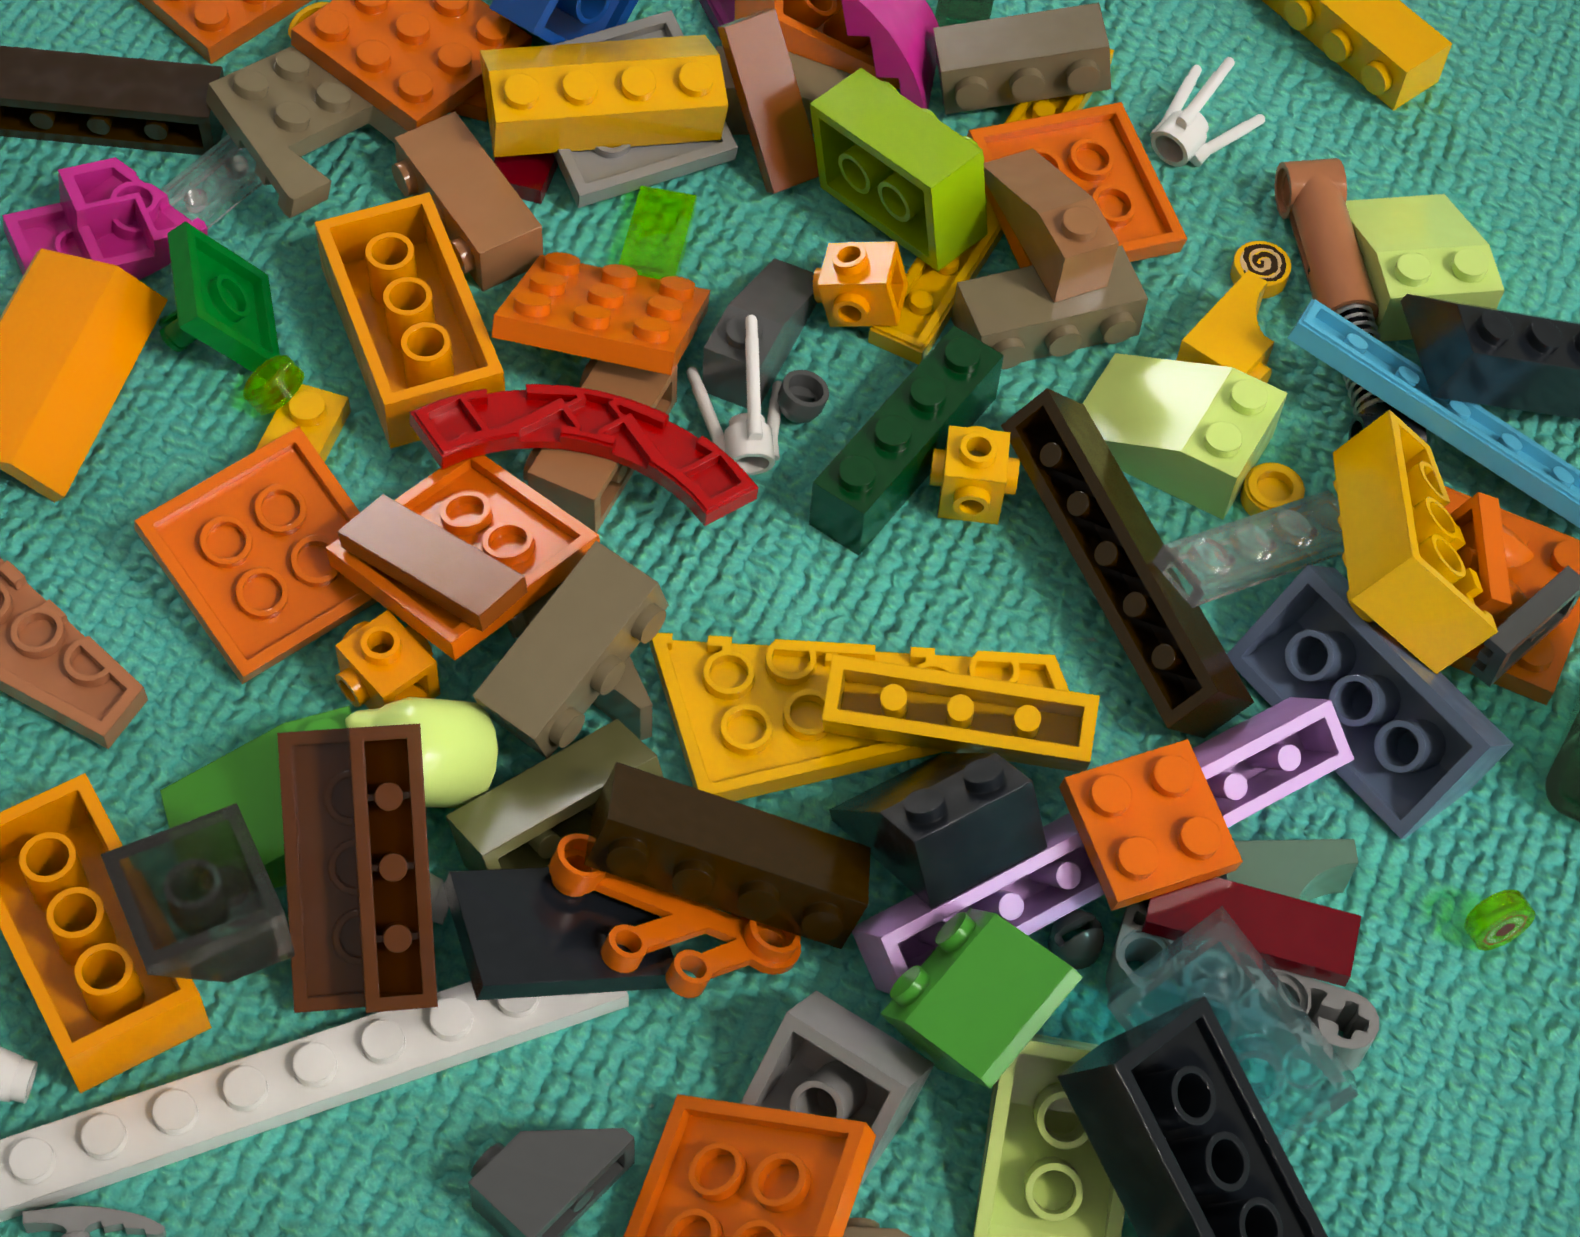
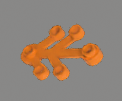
M574 833L562 838L549 862V872L553 885L558 891L567 896L580 897L592 891H597L662 917L637 926L621 924L611 929L601 947V957L604 963L616 972H633L639 967L645 954L703 934L727 942L702 953L687 949L676 954L666 972L665 978L669 988L681 997H698L703 993L710 979L746 966H751L765 974H783L792 969L800 957L801 936L732 913L728 914L711 906L584 865L589 835ZM618 945L627 947L632 953L623 951ZM683 970L690 971L696 978L686 975Z

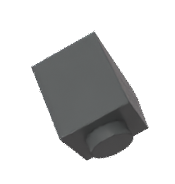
M625 1128L520 1131L506 1146L501 1143L491 1146L471 1170L473 1178L468 1182L472 1207L504 1237H561L635 1163L634 1137Z

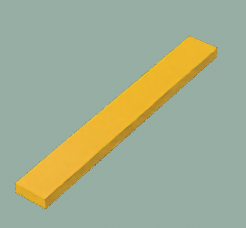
M1110 49V65L1114 53L1113 49ZM1093 92L1017 103L1004 123L1083 109ZM987 194L988 234L938 272L916 257L906 273L908 287L898 326H872L869 330L868 343L918 365L928 355L952 317L957 282L977 277L1004 234Z

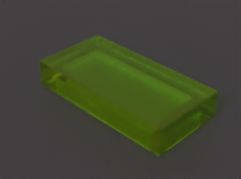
M640 186L619 264L632 267L638 272V275L661 279L666 276H679L696 211L697 195Z

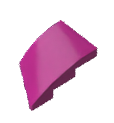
M841 0L847 36L870 37L876 77L899 78L901 95L920 108L928 109L937 65L933 28L939 27L926 0Z
M116 157L58 169L60 203L2 215L4 233L22 275L26 272L36 252L43 248L117 265L138 280H141L171 263L167 233L186 221L208 236V229L203 220L198 217L193 221L169 204L166 193L155 185L140 180L133 169Z

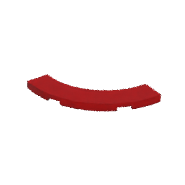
M526 384V390L500 391L488 394L487 389H479L440 399L409 412L411 427L442 470L464 460L500 451L529 448L563 449L609 459L645 475L676 496L693 512L704 526L757 499L759 487L739 464L705 436L698 438L689 431L670 422L669 415L632 399L603 391L547 384Z

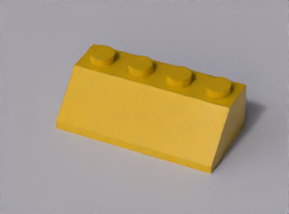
M706 35L480 50V63L494 157L557 153L558 149L583 151L595 150L599 146L614 148L630 144V147L721 140L728 110V99L720 54Z

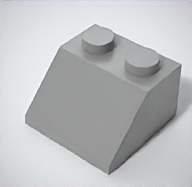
M816 990L786 1012L740 1104L866 1122L876 1134V1138L860 1183L861 1187L904 1123L935 1064Z

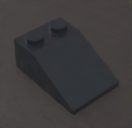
M940 753L829 810L833 822L857 843L871 847V856L931 909L1047 848L1033 781L997 753Z

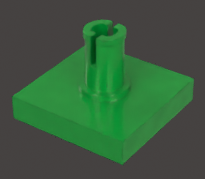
M186 221L168 232L177 310L161 317L159 320V326L162 327L159 332L166 345L176 352H182L190 344L200 340L263 379L281 369L268 274Z

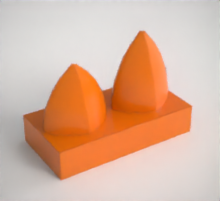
M1477 492L1450 514L1456 525L1460 527L1466 543L1456 552L1462 559L1465 569L1471 568L1477 573L1483 592L1473 598L1475 605L1481 611L1486 610L1492 614L1493 619L1507 620L1528 601L1522 590L1509 579L1507 568L1524 565L1532 560L1534 555L1514 532L1502 524L1499 499Z

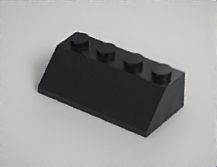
M1406 294L1400 301L1432 397L1580 419V323Z
M1206 996L1192 999L1101 1043L1057 1076L1138 1237H1328Z

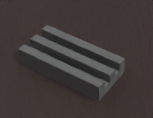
M1569 566L1564 568L1497 628L1498 633L1484 642L1485 647L1479 651L1477 655L1478 660L1473 663L1470 671L1489 687L1569 616L1580 597V575Z

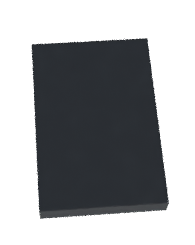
M549 867L449 872L443 887L477 1001L669 988L665 975L674 959L670 946L645 954L639 967L630 973H620L612 970L604 963L601 957V947L613 927L621 924L637 926L659 919L660 916L597 891H592L580 897L567 896L558 891L553 885ZM618 945L623 951L632 953L627 947Z

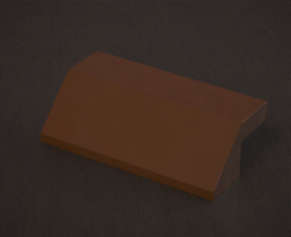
M420 723L277 733L294 1013L365 1007L366 1013L438 1007Z

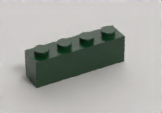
M953 326L813 481L809 525L859 556L930 475L933 449L945 450L949 425L960 427L972 426L996 399L1004 355L958 327Z

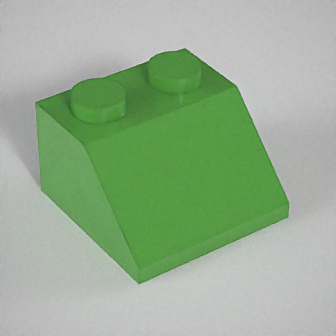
M969 908L966 913L960 912L954 915L943 925L935 938V943L938 946L921 966L915 965L909 968L898 978L890 991L892 1000L880 1014L929 1061L933 1062L937 1069L991 1089L1083 977L1068 963L998 914Z

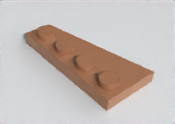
M0 558V691L109 749L148 701L144 687L90 636L85 637L68 621L66 614L50 599L46 601L27 583L25 576L8 560L4 562Z

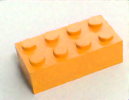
M430 192L314 222L324 276L390 449L421 440L410 425L409 412L440 399L473 390L487 389V394L505 391L503 368Z
M86 773L1 811L0 929L79 1093L81 1094L211 1029L212 1027L200 993Z

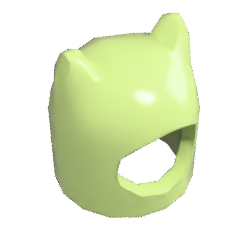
M407 697L388 703L381 708L358 710L345 719L347 728L420 723L425 807L460 808L489 790L496 772L498 745L496 730L490 716L478 703L461 700Z

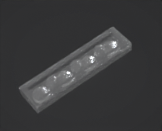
M1327 490L1164 544L1153 560V563L1192 608L1300 570L1307 565H1314L1342 555L1344 544L1342 530L1337 520L1340 515L1338 499Z

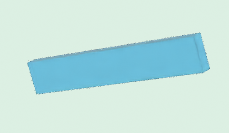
M1311 299L1287 339L1580 528V470L1476 403L1432 397L1421 367L1316 299Z

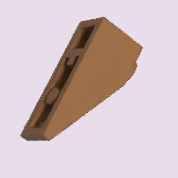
M1034 149L984 163L985 182L1053 302H1059L1107 287L1119 241L1093 197Z

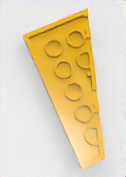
M657 633L650 640L651 652L693 788L732 801L748 799L946 752L824 732L822 714L832 654L1069 691L1056 656L1050 654L978 650L973 657L935 655V648L911 647L910 653L875 651L876 645L801 640L775 639L770 645L732 643V637L708 635L707 642L673 640V633Z

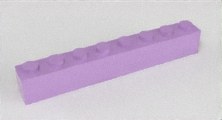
M1289 697L1192 748L1227 827L1236 824L1354 760L1331 699ZM1070 813L1043 827L1047 848L931 909L914 894L857 924L852 934L876 989L890 994L894 983L904 972L915 965L921 966L938 945L935 943V938L943 925L954 915L960 912L966 913L969 908L996 913L1026 935H1030L1104 895Z

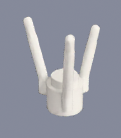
M1232 57L1224 59L1190 104L1182 110L1202 71L1199 65L1192 66L1161 122L1150 133L1153 150L1167 164L1174 167H1182L1190 161L1194 166L1200 167L1211 154L1250 133L1265 122V116L1257 114L1205 143L1209 126L1207 120L1199 111L1234 66L1235 61Z
M751 314L745 319L747 413L733 416L729 420V427L726 428L724 433L697 368L689 367L686 374L712 442L739 464L747 475H757L771 470L775 465V461L780 458L778 435L781 412L777 398L782 381H775L772 385L767 423H765V418L761 415L757 317Z

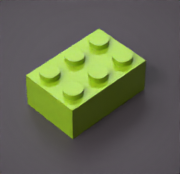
M859 68L810 103L820 187L894 241H897V243L937 272L988 234L983 150L973 139L968 136H961L939 121L933 112L926 108H920L901 95L892 84L880 81L863 68Z

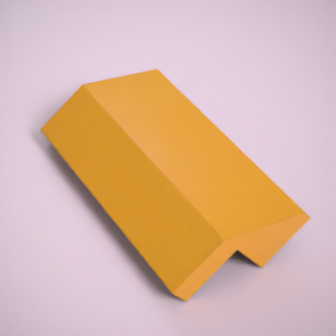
M43 248L36 252L0 316V470L54 503L65 498L168 299L117 265Z

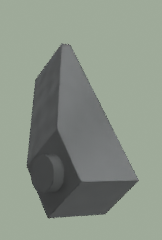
M774 258L728 304L704 346L703 384L708 394L747 408L745 319L748 315L752 314L757 317L760 399L762 404L817 304L813 294V272Z

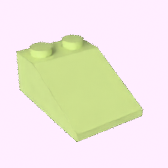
M1445 194L1346 201L1349 216L1379 309L1375 324L1378 326L1377 331L1380 334L1381 342L1413 339L1400 302L1406 294L1497 309L1505 290L1490 245Z
M1115 353L1082 404L1086 407L1123 472L1223 520L1241 491L1246 475L1255 467L1272 439L1288 393L1233 367Z
M1035 1034L993 1085L973 1237H1121L1125 1209L1057 1078L1058 1075L1099 1045Z

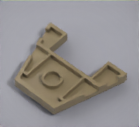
M292 46L208 83L207 105L238 149L246 148L256 161L255 173L264 185L272 184L279 194L278 206L289 218L327 200L332 182L302 159L301 156L366 124L373 126L394 143V137L408 132Z

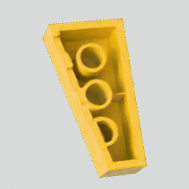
M1388 410L1332 452L1336 478L1333 481V486L1338 494L1340 511L1337 520L1342 530L1344 544L1342 559L1347 569L1349 585L1346 595L1350 606L1362 620L1368 623L1374 620L1430 670L1438 674L1498 633L1492 614L1486 610L1481 611L1474 603L1473 598L1482 593L1483 589L1477 573L1471 568L1465 569L1462 559L1456 552L1466 543L1460 527L1456 525L1449 512L1444 508L1450 503V499L1432 450L1422 438L1391 410Z

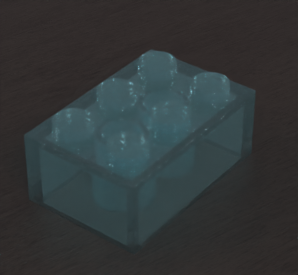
M1223 906L1110 989L1107 1007L1125 1031L1192 999L1206 996L1283 1149L1358 1096L1356 1081L1352 1071Z

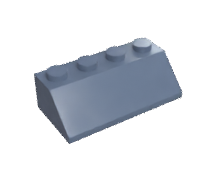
M1307 565L1227 653V656L1234 668L1271 706L1289 697L1331 699L1354 760L1334 771L1400 839H1406L1470 791L1514 744L1441 672L1435 674L1374 620L1370 623L1362 620L1348 602L1346 595L1349 590L1348 580L1336 568Z

